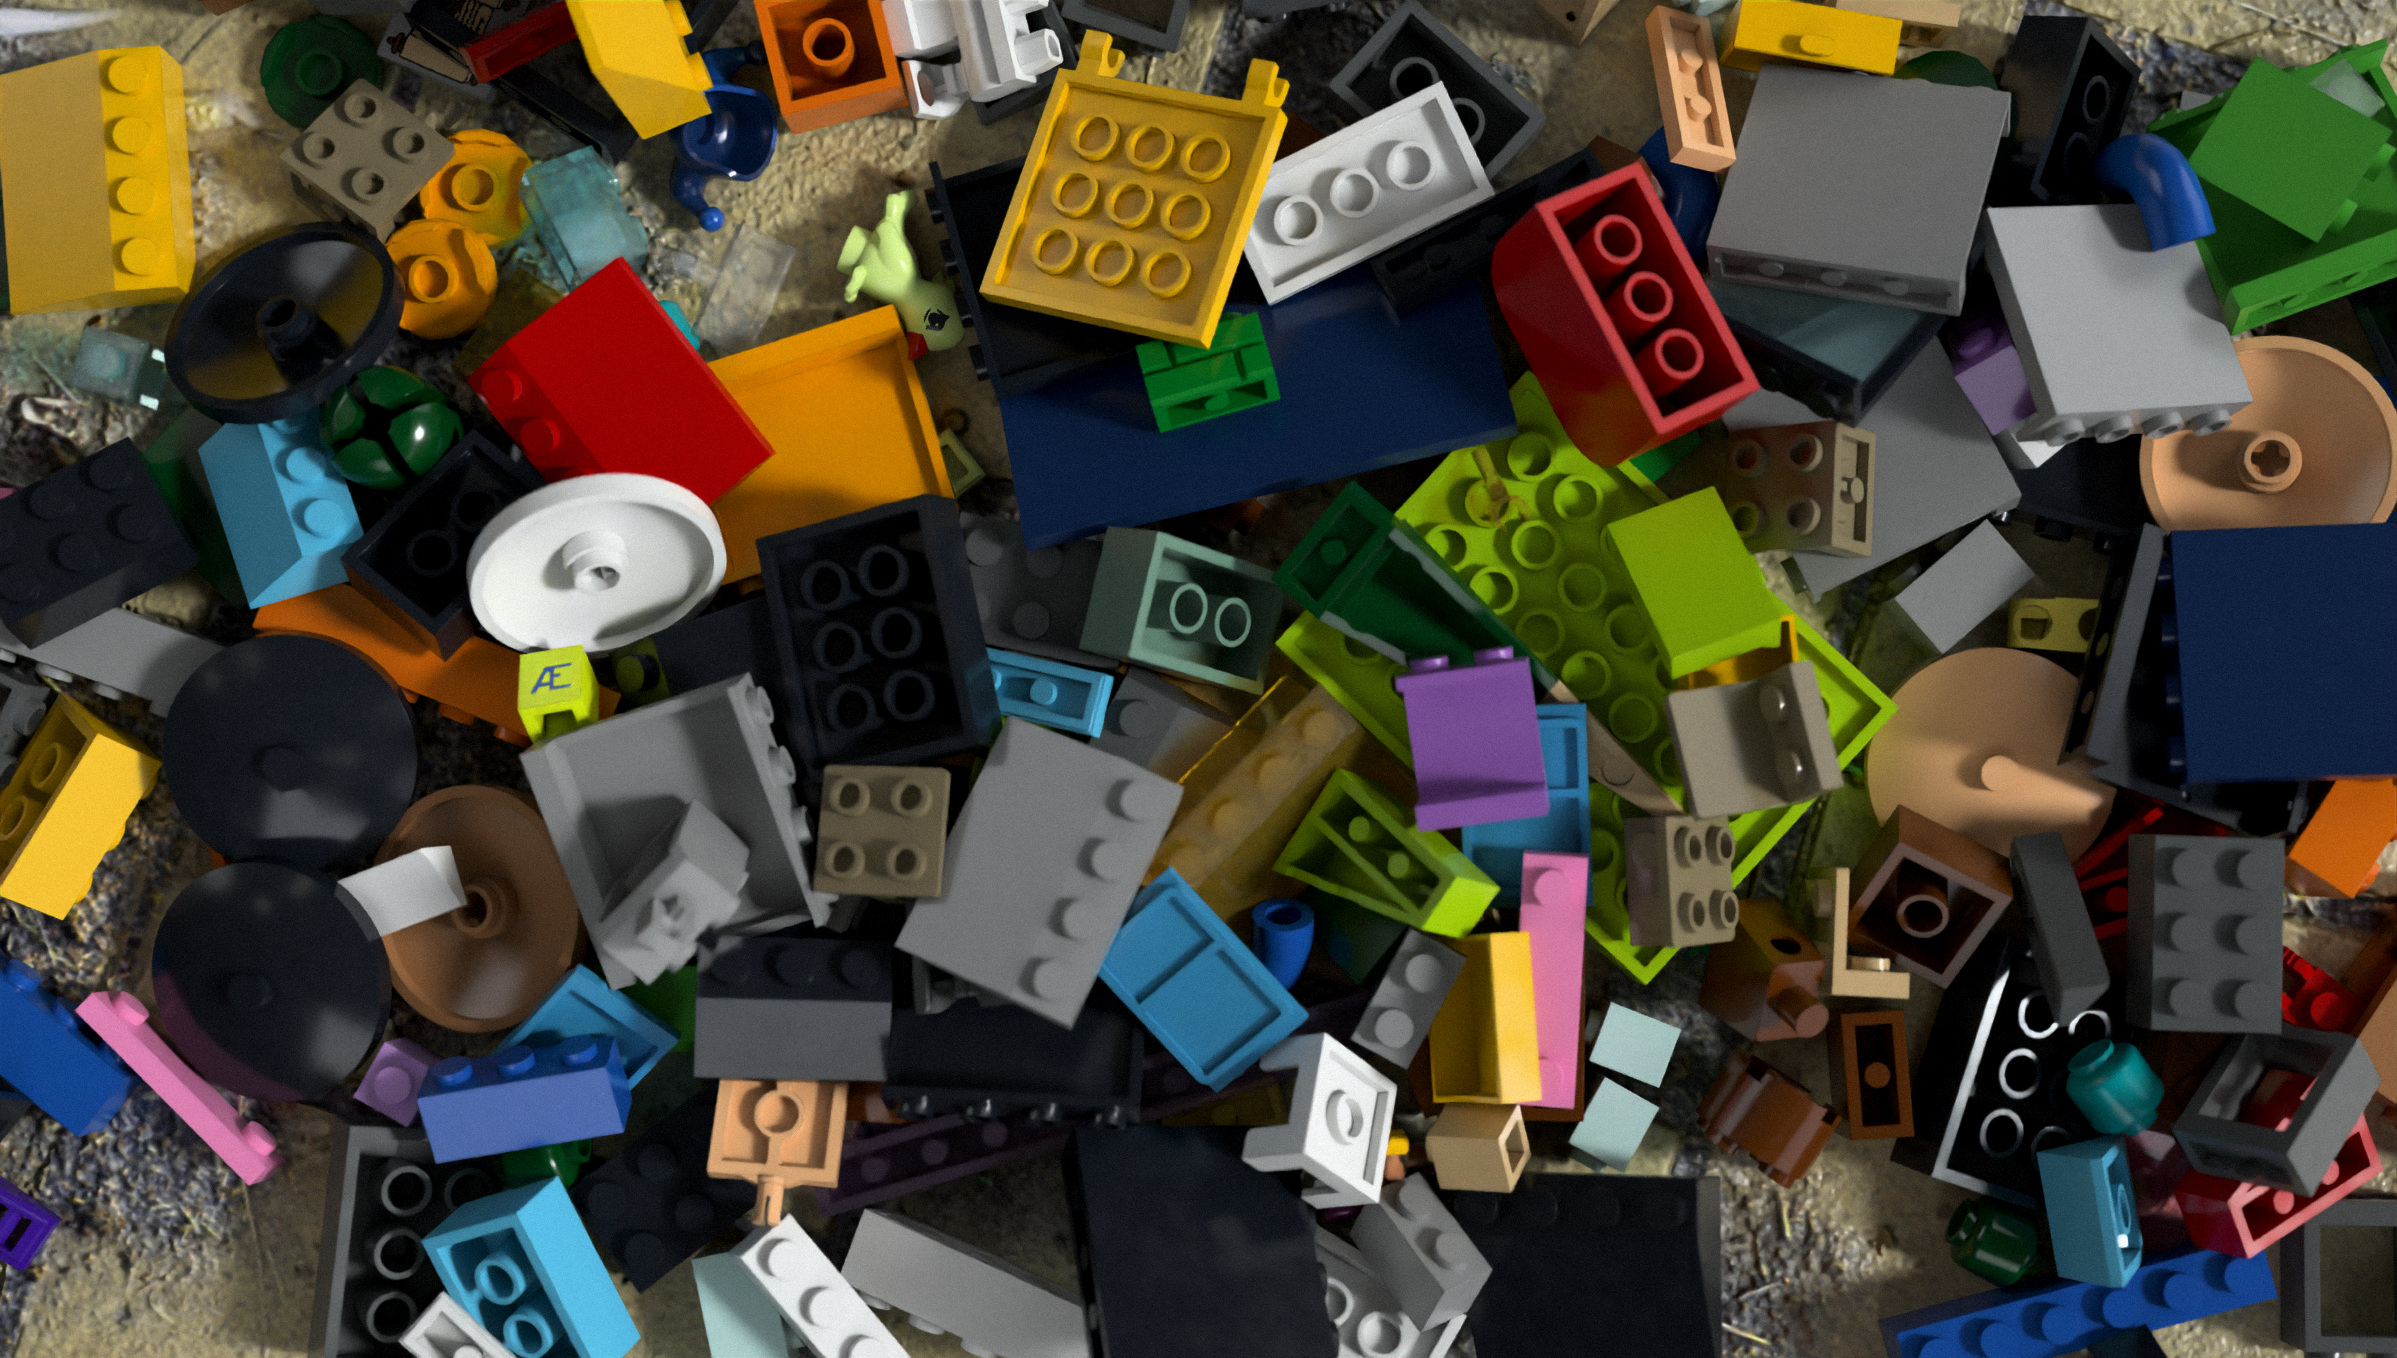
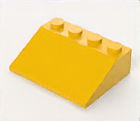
M566 0L592 72L643 140L712 113L704 91L713 88V83L700 53L697 52L690 55L683 36L693 32L680 0Z
M158 45L95 50L1 74L0 166L11 314L18 316L181 303L198 281L182 66Z

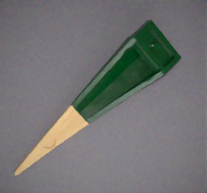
M1354 480L1346 485L1270 578L1318 620L1409 669V661L1415 659L1448 655L1449 666L1474 663L1473 652L1512 646L1513 657L1524 655L1529 657L1535 704L1581 703L1405 518L1401 521ZM1586 708L1589 776L1653 817L1689 816Z

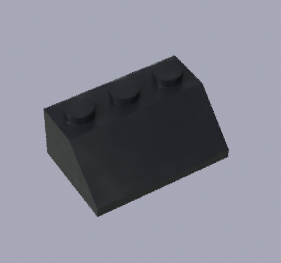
M2023 15L2017 36L2008 49L2007 64L1998 87L1999 91L2011 92L2010 131L2008 137L2000 138L1984 201L1992 208L2096 205L2101 192L2094 179L2093 172L2096 155L2103 146L2119 138L2142 70L2090 17Z
M700 935L696 992L694 1080L886 1084L892 1009L894 941Z

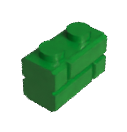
M1257 311L1246 315L1238 312L1221 314L1209 350L1152 337L1149 342L1136 346L1149 399L1160 433L1281 399Z

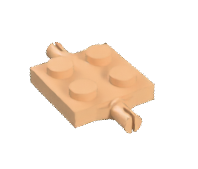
M720 1081L707 1173L709 1177L745 1180L758 1186L755 1213L752 1219L753 1224L765 1226L767 1206L770 1201L767 1218L769 1227L780 1226L779 1220L784 1189L799 1185L837 1188L850 1083Z

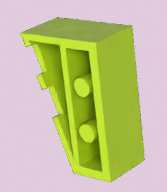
M1340 768L1336 769L1271 869L1314 885L1316 888L1357 902L1361 906L1416 928L1460 939L1467 938L1500 889L1497 884L1437 830L1418 832L1416 812L1381 780Z

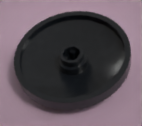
M310 222L289 226L263 235L243 245L219 261L196 282L184 297L167 330L164 345V360L167 373L172 383L194 409L213 420L238 425L263 424L283 420L306 412L324 403L327 397L342 383L347 387L353 384L358 379L356 372L374 364L384 352L399 326L404 311L405 284L402 273L383 243L374 235L369 234L368 231L354 225L340 222Z
M283 630L260 633L241 639L210 657L192 673L177 693L169 710L162 740V759L167 785L179 812L191 829L216 852L233 862L263 856L291 859L312 866L324 873H329L359 861L375 850L394 831L415 796L421 773L422 747L417 720L409 701L394 678L379 663L358 648L342 640L309 631Z
M263 856L237 860L214 869L194 880L174 899L160 923L152 953V983L159 1013L167 1031L183 1055L195 1068L219 1086L235 1094L266 1102H294L319 1095L355 1073L369 1059L383 1036L389 1018L392 999V978L384 943L371 917L360 902L335 879L312 866L291 859Z

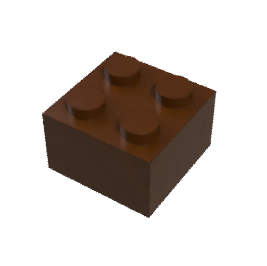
M1898 804L1849 875L1847 940L1882 958L1890 959V962L1947 989L2013 899L2010 859Z

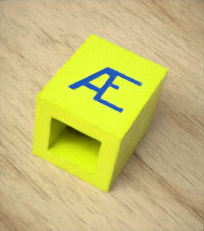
M582 644L520 655L517 710L533 744L538 740L599 721V684Z

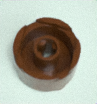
M1735 1047L1695 1110L1700 1116L1696 1123L1706 1130L1703 1134L1706 1138L1735 1156L1741 1147L1750 1152L1749 1156L1759 1163L1757 1167L1759 1171L1787 1189L1791 1188L1796 1179L1804 1180L1844 1116L1827 1102L1823 1107L1809 1099L1812 1091L1754 1055L1748 1058L1744 1051L1738 1047Z

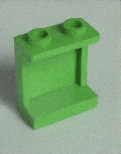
M2256 56L2194 150L2188 163L2196 175L2318 243L2325 231L2335 237L2338 236L2359 205L2348 199V197L2362 177L2372 182L2377 179L2396 151V148L2386 143L2393 133L2389 128Z

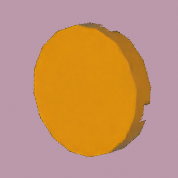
M486 129L459 131L447 137L446 139L454 144L455 155L418 192L419 207L425 218H443L462 223L479 235L489 250L500 249L519 239L535 220L541 201L539 174L529 155L506 135Z
M428 218L410 221L392 233L384 245L388 246L387 251L399 267L404 279L405 305L399 323L402 329H408L413 334L419 335L418 337L429 340H442L462 337L482 324L494 306L498 278L494 257L479 235L462 223L443 218Z

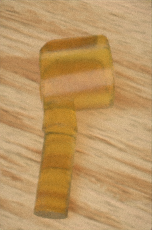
M1485 446L1473 450L1471 455L1491 498L1487 509V516L1491 525L1501 531H1506L1505 525L1499 517V510L1502 504L1507 501L1515 504L1521 520L1527 522L1530 516L1527 502L1518 495L1509 494Z

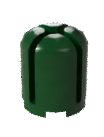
M372 364L356 372L362 387L355 383L347 387L342 383L327 397L320 409L318 436L324 451L331 454L336 453L331 459V464L341 476L399 501L473 429V425L468 412L452 395L399 366Z

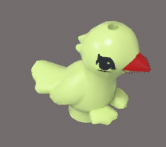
M905 190L887 195L884 200L882 219L877 224L874 232L854 225L844 245L836 270L850 276L844 287L845 303L852 304L857 300L861 292H864L876 301L886 305H894L901 316L907 332L908 360L921 358L929 351H941L953 347L963 338L966 329L962 326L953 293H957L954 281H944L941 271H938L933 276L932 282L924 280L919 269L917 256L906 237V219L914 210L919 199L913 190Z

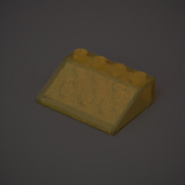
M1294 664L1176 783L1184 788L1182 800L1147 872L1153 878H1156L1171 865L1249 949L1252 940V911L1257 904L1273 898L1297 899L1309 884L1271 869L1337 768L1381 780L1401 799L1413 787L1360 724L1326 688Z

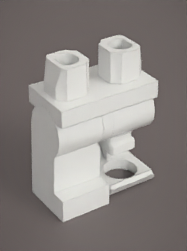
M1049 0L881 1L895 56L912 59L901 62L913 116L928 120L947 119L954 116L969 98L977 102H989L1015 93L1020 89H1029L1041 85L1039 74L1061 64L1063 56L1059 39L1054 31L1044 28L1030 33L1025 14L1048 7ZM960 49L961 61L959 63L942 66L921 62ZM918 81H919V83H920V85H921V87H922V91H923V94H924V100H923V98H922V96H921V93H920Z

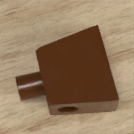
M1775 897L1738 900L1739 918L1735 926V939L1733 941L1712 943L1698 1004L1753 1041L1763 1042L1798 1037L1811 1038L1819 1034L1826 1026L1829 1018L1827 1008L1817 1000L1826 966L1824 956Z

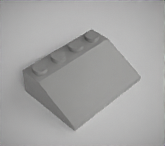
M1009 715L945 843L941 894L937 898L917 899L895 947L1071 1031L1182 800L1184 788L1127 760Z

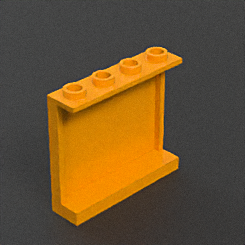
M893 304L706 363L776 452L775 455L711 509L719 525L726 551V570L720 587L730 594H740L741 599H752L766 595L755 539L925 493L955 499L960 519L961 510L940 446L915 359L908 360L907 332L901 316Z

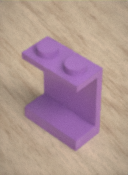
M1512 646L1473 652L1474 663L1449 666L1448 655L1409 661L1411 671L1403 672L1396 678L1397 691H1403L1418 788L1419 801L1415 805L1418 832L1548 815L1550 801L1528 655L1513 657Z

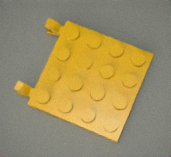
M1087 29L1076 70L1058 69L979 293L987 301L1209 350L1288 121L1280 106L1286 98L1290 84L1287 79L1276 78L1279 70L1276 62L1255 58L1252 59L1248 71L1246 87L1241 101L1118 79L1115 77L1119 73L1124 61V53L1121 50L1110 48L1113 38L1109 33Z

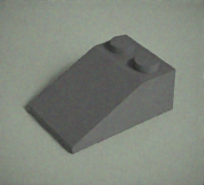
M1129 664L1109 700L1100 738L1089 736L1085 744L1127 760L1183 787L1182 800L1167 830L1232 856L1290 757L1292 749L1185 691L1183 693L1179 691L1176 687L1172 686L1174 684L1149 670Z

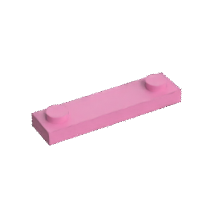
M1524 850L1519 932L1529 931L1542 1100L1510 1104L1574 1109L1589 853Z
M117 990L93 992L75 1009L97 1034L248 1186L270 1179L287 1162L275 1150L278 1147L276 1138L261 1124L255 1121L248 1123L146 1020L149 1017L148 1010L133 995L125 991L119 993Z

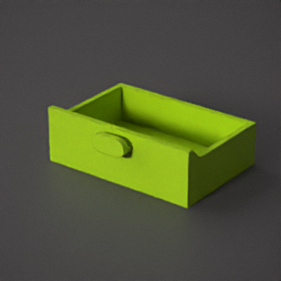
M1714 486L1607 524L1608 549L1671 680L1759 647L1776 648L1780 646L1781 616L1765 587L1764 575L1754 555L1751 552H1747Z

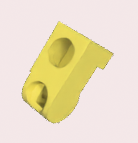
M2055 597V599H2010L2007 648L2029 653L2085 657L2100 599Z

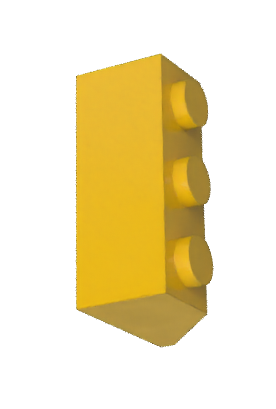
M60 693L19 757V766L10 784L0 791V896L64 920L73 904L79 903L88 893L92 884L93 872L105 853L113 850L119 844L125 831V822L138 801L146 798L155 787L159 774L158 769L163 762L143 741L74 698Z

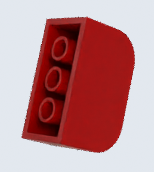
M1639 161L1536 204L1497 243L1492 256L1491 271L1495 295L1502 314L1567 436L1575 447L1593 463L1603 467L1617 466L1719 418L1761 388Z

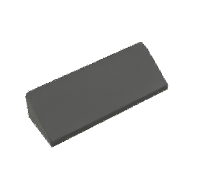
M2053 831L2013 837L2009 859L2014 897L2054 1023H2057L2058 1027L2069 1026L2106 990L2110 978L2061 834Z

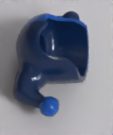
M752 40L746 47L715 48L703 52L701 57L713 83V88L704 91L712 113L668 130L669 141L675 153L669 183L670 197L681 208L697 217L700 226L709 233L721 229L725 216L717 207H709L704 199L707 184L713 178L741 182L752 181L758 178L767 168L775 151L778 128L777 115L772 101L762 91L732 82L735 73L744 65L750 63L755 66H764L768 63L764 42L761 40Z

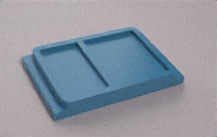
M1586 702L1535 704L1550 801L1549 813L1546 816L1462 826L1463 855L1500 887L1487 907L1500 910L1507 907H1521L1523 855L1525 849L1589 853L1586 906H1593Z
M1171 865L1135 895L1098 972L1103 981L1199 1083L1209 1085L1215 1093L1219 1092L1236 1077L1242 1076L1244 1070L1281 1040L1287 1039L1289 1034L1306 1021L1309 1016L1302 1006Z
M578 964L575 968L568 970L528 1016L508 1034L489 1056L497 1055L501 1051L514 1046L524 1045L534 1049L558 1045L569 1038L580 1035H589L593 1038L615 1035L631 1091L680 1040L682 1033L618 989L612 991L608 982L581 964Z

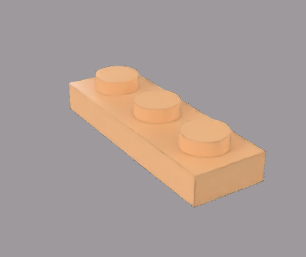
M1657 5L1645 20L1670 162L1723 175L1736 161V155L1710 20L1699 15Z

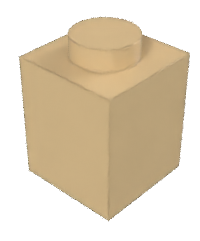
M1447 1102L1435 1124L1429 1127L1426 1135V1154L1429 1161L1434 1162L1441 1189L1512 1192L1531 1157L1519 1104Z

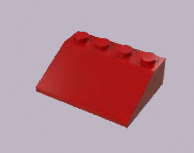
M623 256L614 259L506 341L466 379L549 486L565 480L598 474L650 476L674 483L690 491L700 498L711 510L776 454L772 446Z

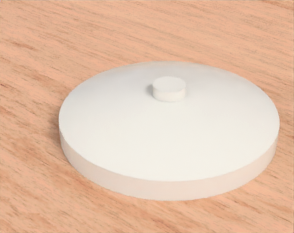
M598 474L565 480L547 486L521 498L503 510L484 528L475 541L467 562L466 575L475 615L482 626L497 640L528 654L582 644L588 659L609 657V652L652 633L695 619L709 605L721 586L726 570V551L714 514L700 498L690 491L674 483L650 476Z

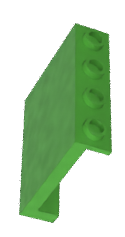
M2385 38L2364 46L2360 44L2344 46L2332 53L2326 60L2304 68L2294 65L2282 69L2393 131L2386 143L2396 148V151L2374 182L2362 177L2348 199L2359 205L2337 237L2325 231L2317 243L2197 175L2210 208L2216 233L2197 239L2195 242L2230 337L2397 277V95L2380 66L2388 48ZM2236 87L2222 91L2213 97L2210 102L2186 111L2181 108L2172 109L2159 115L2151 124L2146 126L2145 134L2152 133L2163 137L2175 146L2188 161Z

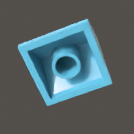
M2124 1134L2105 1136L2036 1152L2058 1277L2111 1288L2125 1287L2146 1256Z

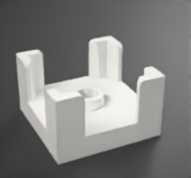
M1326 1033L1290 1037L1281 1040L1261 1057L1260 1068L1265 1072L1299 1068L1289 1124L1250 1129L1246 1135L1242 1160L1260 1171L1293 1168L1305 1169L1318 1179L1315 1180L1313 1188L1302 1190L1301 1198L1317 1209L1378 1203L1397 1085Z

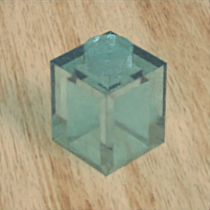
M85 325L69 385L99 397L157 410L167 373L164 349L144 339Z

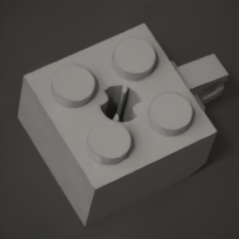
M693 798L610 883L591 927L599 945L648 985L665 968L672 973L676 972L695 951L698 942L694 939L708 925L714 930L719 929L738 908L741 900L736 894L749 877V873L744 869L752 846Z

